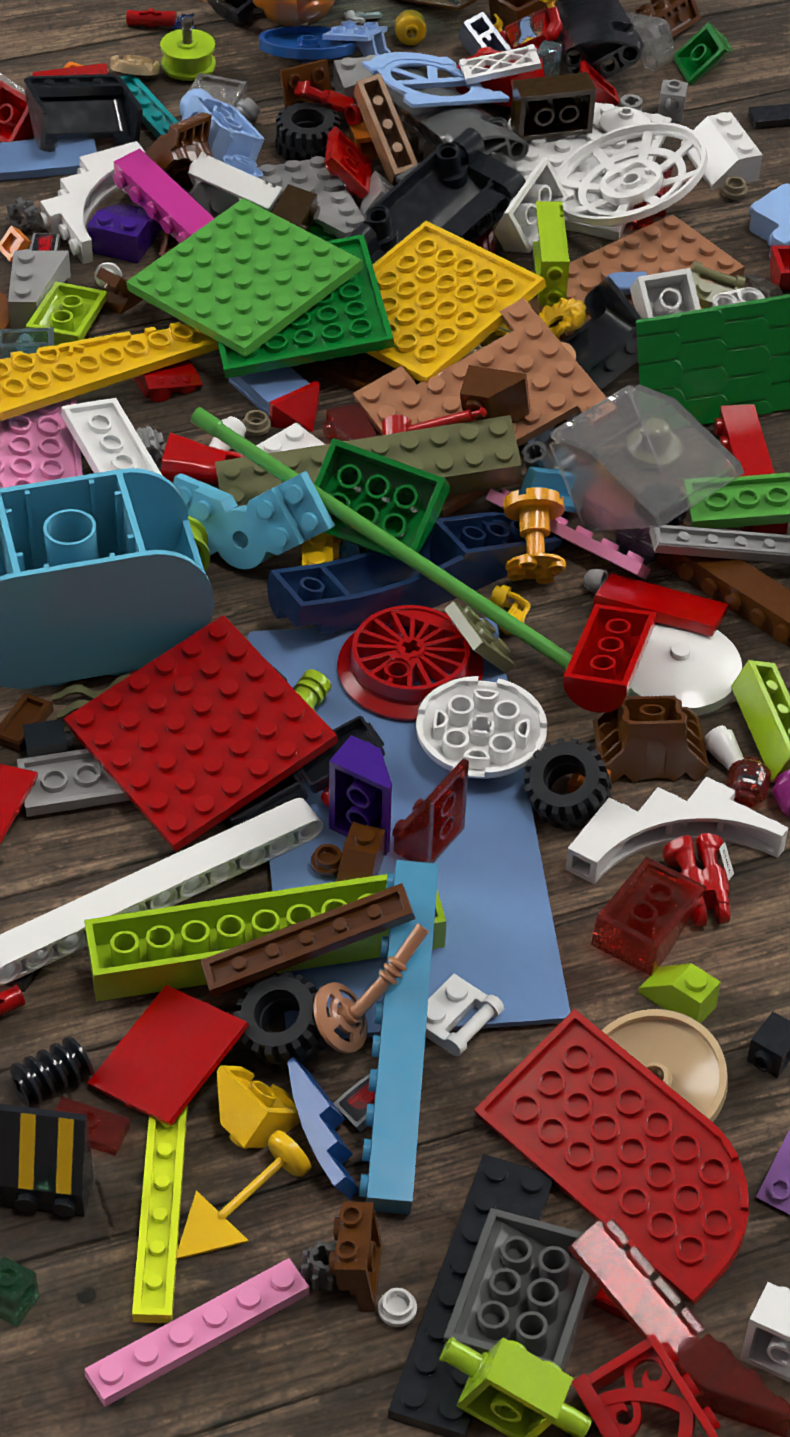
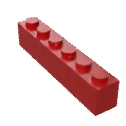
M755 405L720 406L719 418L714 419L715 435L720 437L719 450L720 454L725 455L724 468L726 474L730 473V477L775 474ZM788 523L742 526L741 531L786 535Z

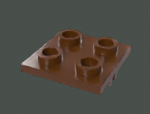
M327 59L279 70L285 107L293 106L296 103H316L294 94L298 81H310L309 86L317 88L322 92L324 90H332Z

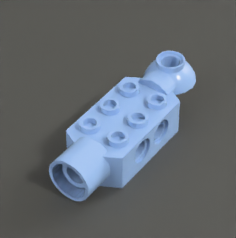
M193 89L187 92L182 97L179 105V111L183 117L181 121L202 112L211 114L212 119L208 142L212 157L260 179L263 176V172L257 168L256 159L265 138L236 107L213 98L203 89Z

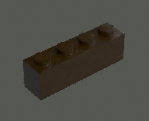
M288 184L271 213L309 232L311 223L316 222L320 214L317 194Z

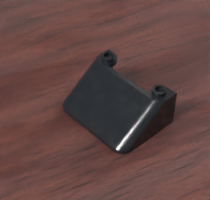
M112 74L29 76L24 79V91L35 143L39 150L54 152L58 147V140L112 138L115 142V147L136 141L139 143L143 108L121 77Z
M609 276L584 298L585 312L592 319L562 341L574 348L576 361L600 390L638 361L636 320L642 319Z

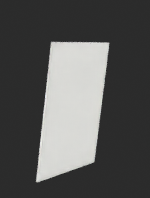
M724 842L719 850L729 881L734 875L726 843Z

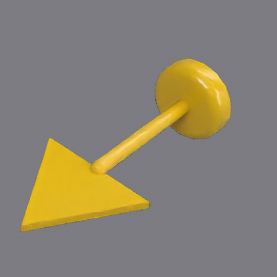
M280 1130L273 1132L267 1144L276 1160L220 1211L216 1210L196 1190L177 1250V1260L248 1243L249 1240L226 1218L281 1167L296 1177L306 1175L311 1170V1163L300 1146L286 1133Z

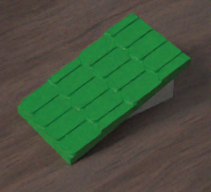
M790 294L636 320L642 428L644 423L652 418H660L667 421L671 425L672 430L714 423V419L719 418L720 406L754 404L757 415L790 409Z

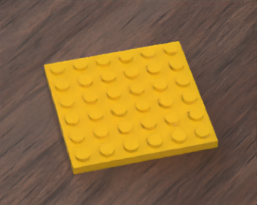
M425 221L373 264L395 347L365 353L395 369L403 366L412 378L419 382L425 381L428 383L432 377H436L442 370L460 361L504 323L502 314L499 311L522 298L528 303L546 287L545 279Z

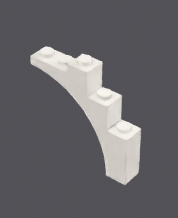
M137 141L80 156V168L77 169V174L60 179L61 190H58V196L40 201L41 213L38 214L41 227L43 229L46 228L49 233L61 234L62 240L68 242L72 254L77 255L83 264L93 262L92 240L86 231L88 219L95 208L107 196L120 189L113 179V161L139 148L145 153Z
M706 777L687 801L657 787L638 812L626 804L619 803L608 797L567 847L565 870L595 884L606 871L630 855L650 847L669 843L681 836L690 835L692 840H696L703 833L715 834L721 837L723 842L746 846L778 858L784 850L788 828L750 810L746 806L734 802L735 790Z

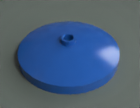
M284 26L268 29L259 34V48L263 52L284 59L301 61L304 64L322 59L332 60L353 54L357 51L356 41L323 40L322 35L331 30V27Z

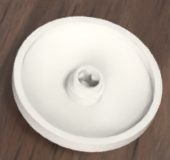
M656 622L629 688L628 696L675 695L677 699L681 700L682 707H688L697 716L713 712L728 703L734 696L731 685L742 670L740 655L734 644L718 630L710 637Z

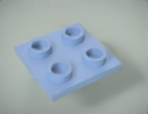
M343 21L340 26L331 27L330 31L322 35L323 40L356 41L364 57L391 53L386 46L384 33L387 32V26H378V22H365L364 25H356L355 21Z

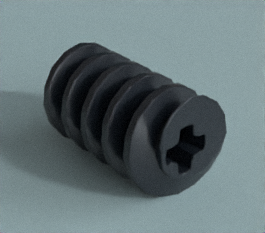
M70 1036L62 1040V1046L58 1043H53L49 1047V1052L45 1049L39 1050L36 1053V1059L33 1056H27L23 1060V1065L15 1062L10 1066L13 1087L25 1107H29L28 1096L32 1095L38 1102H41L43 1100L42 1089L45 1088L53 1096L56 1093L54 1083L58 1082L62 1088L67 1089L69 1086L67 1076L70 1075L79 1083L81 1082V1069H84L89 1076L94 1074V1070L83 1047Z

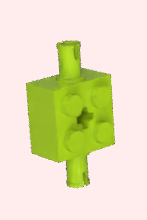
M451 1337L444 1346L439 1360L448 1363L469 1376L456 1405L460 1409L509 1437H537L551 1424L574 1437H585L592 1423V1417L564 1403L573 1377L562 1372V1369L557 1364L543 1361L528 1352L522 1344L507 1340L504 1337L487 1353L484 1352L482 1355L457 1341L454 1337Z

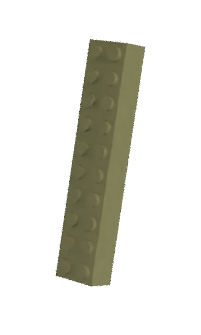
M511 415L343 441L445 478L451 487L448 496L521 484L522 464ZM330 444L268 454L298 474L307 471L314 484ZM246 457L215 462L219 489L233 495L238 506L248 505L249 500L283 483Z

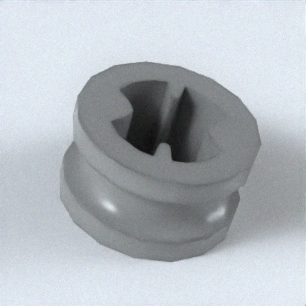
M633 94L621 97L620 107H630L642 111L643 100L641 97Z

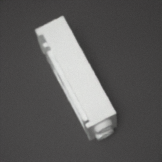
M201 152L199 157L191 163L188 171L193 186L196 183L205 182L238 197L239 201L244 198L269 212L273 211L284 192L282 187L277 185L273 188L271 183L266 185L264 180L213 157L206 156L204 152Z

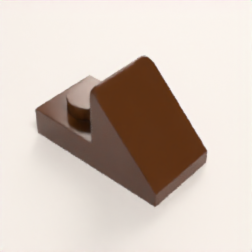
M100 267L96 277L105 282L103 287L108 291V298L104 306L117 314H122L144 300L128 291L127 279Z

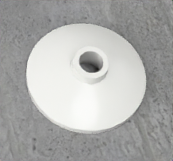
M630 107L612 108L605 111L600 117V127L605 133L633 124L650 122L649 117L645 113Z

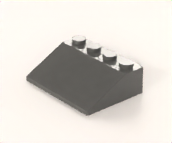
M491 1208L447 1326L444 1342L447 1343L451 1337H454L457 1341L482 1355L484 1352L487 1353L504 1337L507 1340L522 1344L528 1352L543 1361L557 1364L562 1369V1372L565 1373L601 1264L602 1238Z

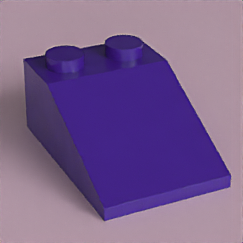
M118 203L97 210L87 224V233L92 240V253L137 264L162 230V226L154 218H150L143 208L124 203Z

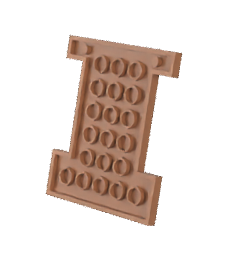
M524 298L499 311L502 314L505 325L511 331L510 333L442 370L436 377H432L428 383L422 381L416 384L404 367L401 366L353 393L354 400L381 435L382 421L390 415L407 416L411 419L413 425L461 412L460 390L469 365L527 374L531 410L529 415L513 423L517 446L522 445L576 413L580 414L594 432L619 417L618 410ZM490 489L447 496L441 514L444 517L488 493Z

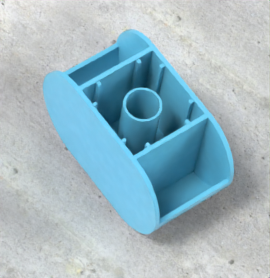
M126 468L0 488V687L13 689H29L40 686L57 687L74 680L108 674L114 676L124 675L147 665L210 623L214 611V594L189 524L185 502L173 483L162 475L145 469Z

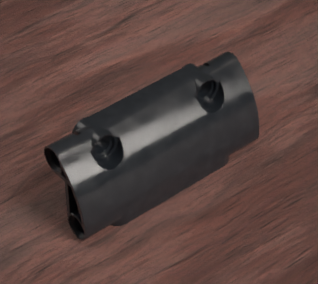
M470 127L464 130L452 142L439 145L424 161L366 211V219L346 237L364 234L372 265L425 221L474 244L502 218L504 212L509 207L510 201L516 197L526 180L519 171L485 154L482 136L478 131Z

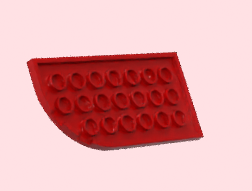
M576 1009L474 1109L475 1115L536 1169L547 1174L559 1189L694 1306L723 1276L737 1256L748 1225L749 1194L744 1170L733 1145L710 1119Z

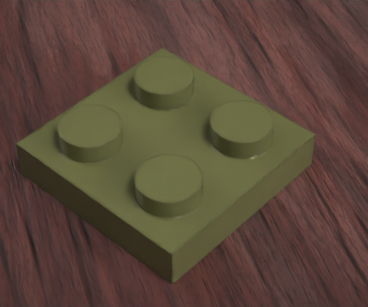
M455 601L444 609L476 653L504 673H507L515 666L508 656L511 650L500 638L496 639L493 634L496 630L487 619L482 618L480 620L473 609L469 606L463 608Z

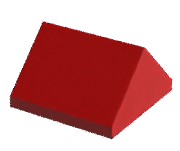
M0 80V141L12 142L33 138L34 133L26 95Z

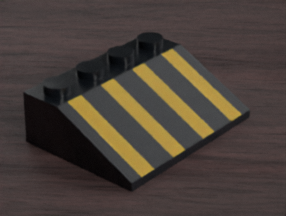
M0 1104V1206L17 1208L23 1212L41 1211L55 1213L61 1217H85L94 1181L87 1114Z

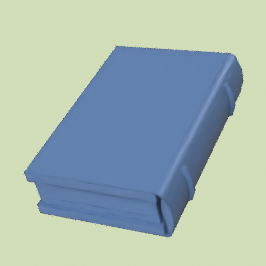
M291 367L229 378V383L259 410L264 411L268 418L270 401L310 384Z

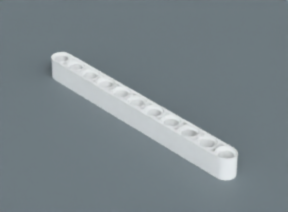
M303 798L293 799L0 934V985L10 983L86 947L85 919L171 907L313 840L322 831L323 822Z

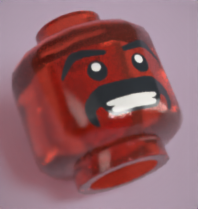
M752 756L733 762L729 768L726 786L735 790L734 802L748 808L755 807L757 804L764 802L769 792L771 771L759 758Z

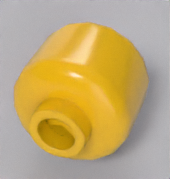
M405 10L395 19V33L401 43L414 46L423 41L427 28L425 19L416 10Z

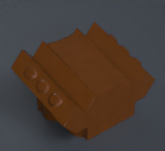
M202 112L169 126L168 133L159 136L145 152L183 189H191L193 186L188 174L191 163L199 157L201 152H204L206 156L212 157L208 142L212 119L211 114Z
M675 695L626 697L620 707L610 712L600 713L592 720L597 751L600 753L602 760H604L606 768L611 771L610 780L612 784L624 774L633 783H636L639 779L653 778L671 779L675 782L685 772L697 781L709 770L700 718L688 707H682L681 700L677 699Z

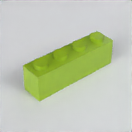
M748 660L732 683L731 688L771 780L774 782L780 774L790 770V695L775 663Z

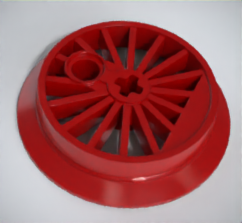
M417 605L390 607L368 617L345 641L337 662L339 680L351 699L374 714L401 721H416L421 703L429 693L440 685L463 677L479 676L478 681H482L483 678L482 656L471 648L449 615L433 608ZM402 625L409 627V637ZM415 630H418L419 632L415 637ZM428 675H429L431 678H433L436 682H435V683H432L431 680H430V678L428 677Z

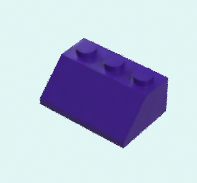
M351 735L329 761V829L346 837L352 822L386 829L385 856H387L390 852L392 782L381 749L370 742Z

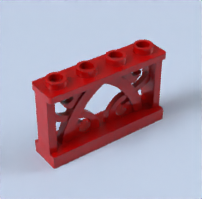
M654 1332L648 1335L646 1340L586 1376L584 1373L572 1381V1385L603 1437H635L642 1424L643 1413L641 1405L664 1408L680 1415L677 1437H694L695 1418L707 1437H719L716 1430L720 1429L721 1425L709 1406L701 1409L695 1399L700 1392L688 1372L682 1376L679 1374L674 1364L680 1360L668 1340L660 1343ZM645 1362H654L661 1367L662 1375L659 1380H650L648 1378L649 1371L646 1370L642 1376L643 1388L635 1387L633 1378L638 1366ZM624 1375L627 1388L615 1389L597 1395V1391ZM672 1381L684 1399L666 1392ZM626 1405H632V1421L626 1425L618 1423V1415L621 1413L629 1414Z

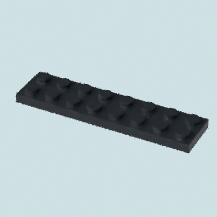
M483 1154L390 1404L388 1419L444 1437L467 1436L473 1415L456 1405L469 1376L448 1363L439 1360L441 1352L446 1345L444 1335L490 1209L494 1208L541 1221L554 1185L553 1180L543 1171Z

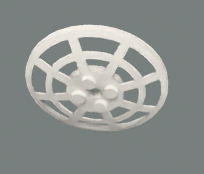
M646 122L621 127L590 140L574 151L556 172L563 188L578 190V199L581 204L579 207L570 209L566 208L563 204L564 216L582 224L616 225L640 220L670 207L696 186L706 170L708 158L702 138L686 126L667 122ZM653 136L674 137L685 141L676 152L664 148H651ZM642 137L640 149L626 151L611 158L603 151V149L619 142ZM694 147L700 156V164L697 169L686 173V165L682 157ZM592 155L600 163L585 176L582 182L568 179L571 173ZM649 156H657L667 160L659 165L657 162L648 159ZM638 157V159L636 160H630L619 165H616L619 162ZM675 164L678 168V176L664 179L663 173ZM605 170L608 171L600 183H592L599 174ZM689 180L685 185H683V186L680 188V186L682 185L683 182ZM672 186L661 198L655 196L661 188ZM587 191L602 192L603 198L589 203ZM642 202L648 203V205L627 211L629 207H632L636 204ZM608 204L618 206L615 212L598 209ZM589 212L597 216L582 215L581 213Z

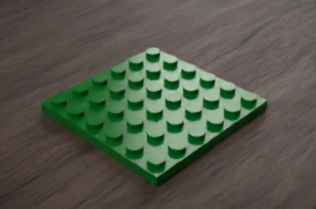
M364 234L327 241L361 259L363 269L245 357L218 342L225 379L395 347L393 334Z

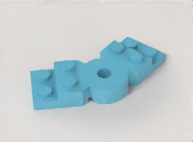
M307 471L248 501V505L242 506L237 505L233 495L182 473L174 477L173 485L178 489L185 502L188 516L200 521L207 530L210 555L218 551L228 564L239 569L254 568L271 558L273 554L278 556L335 526Z

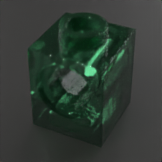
M3 1256L0 1260V1318L18 1327L40 1297L36 1272Z

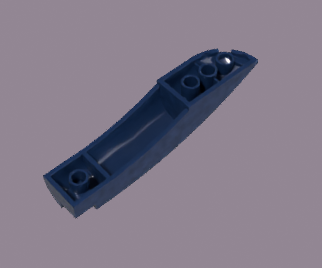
M487 512L438 518L419 554L473 590H478L507 576V570L505 569L507 561L513 557L526 554V538L520 536L519 522L507 518L504 513ZM550 532V535L544 538L545 553H549L562 545L563 539ZM372 550L320 564L270 570L267 582L270 607L277 619L289 618L296 627L313 625L319 633L359 627L371 615L390 607L417 605L432 608L457 598L406 563Z

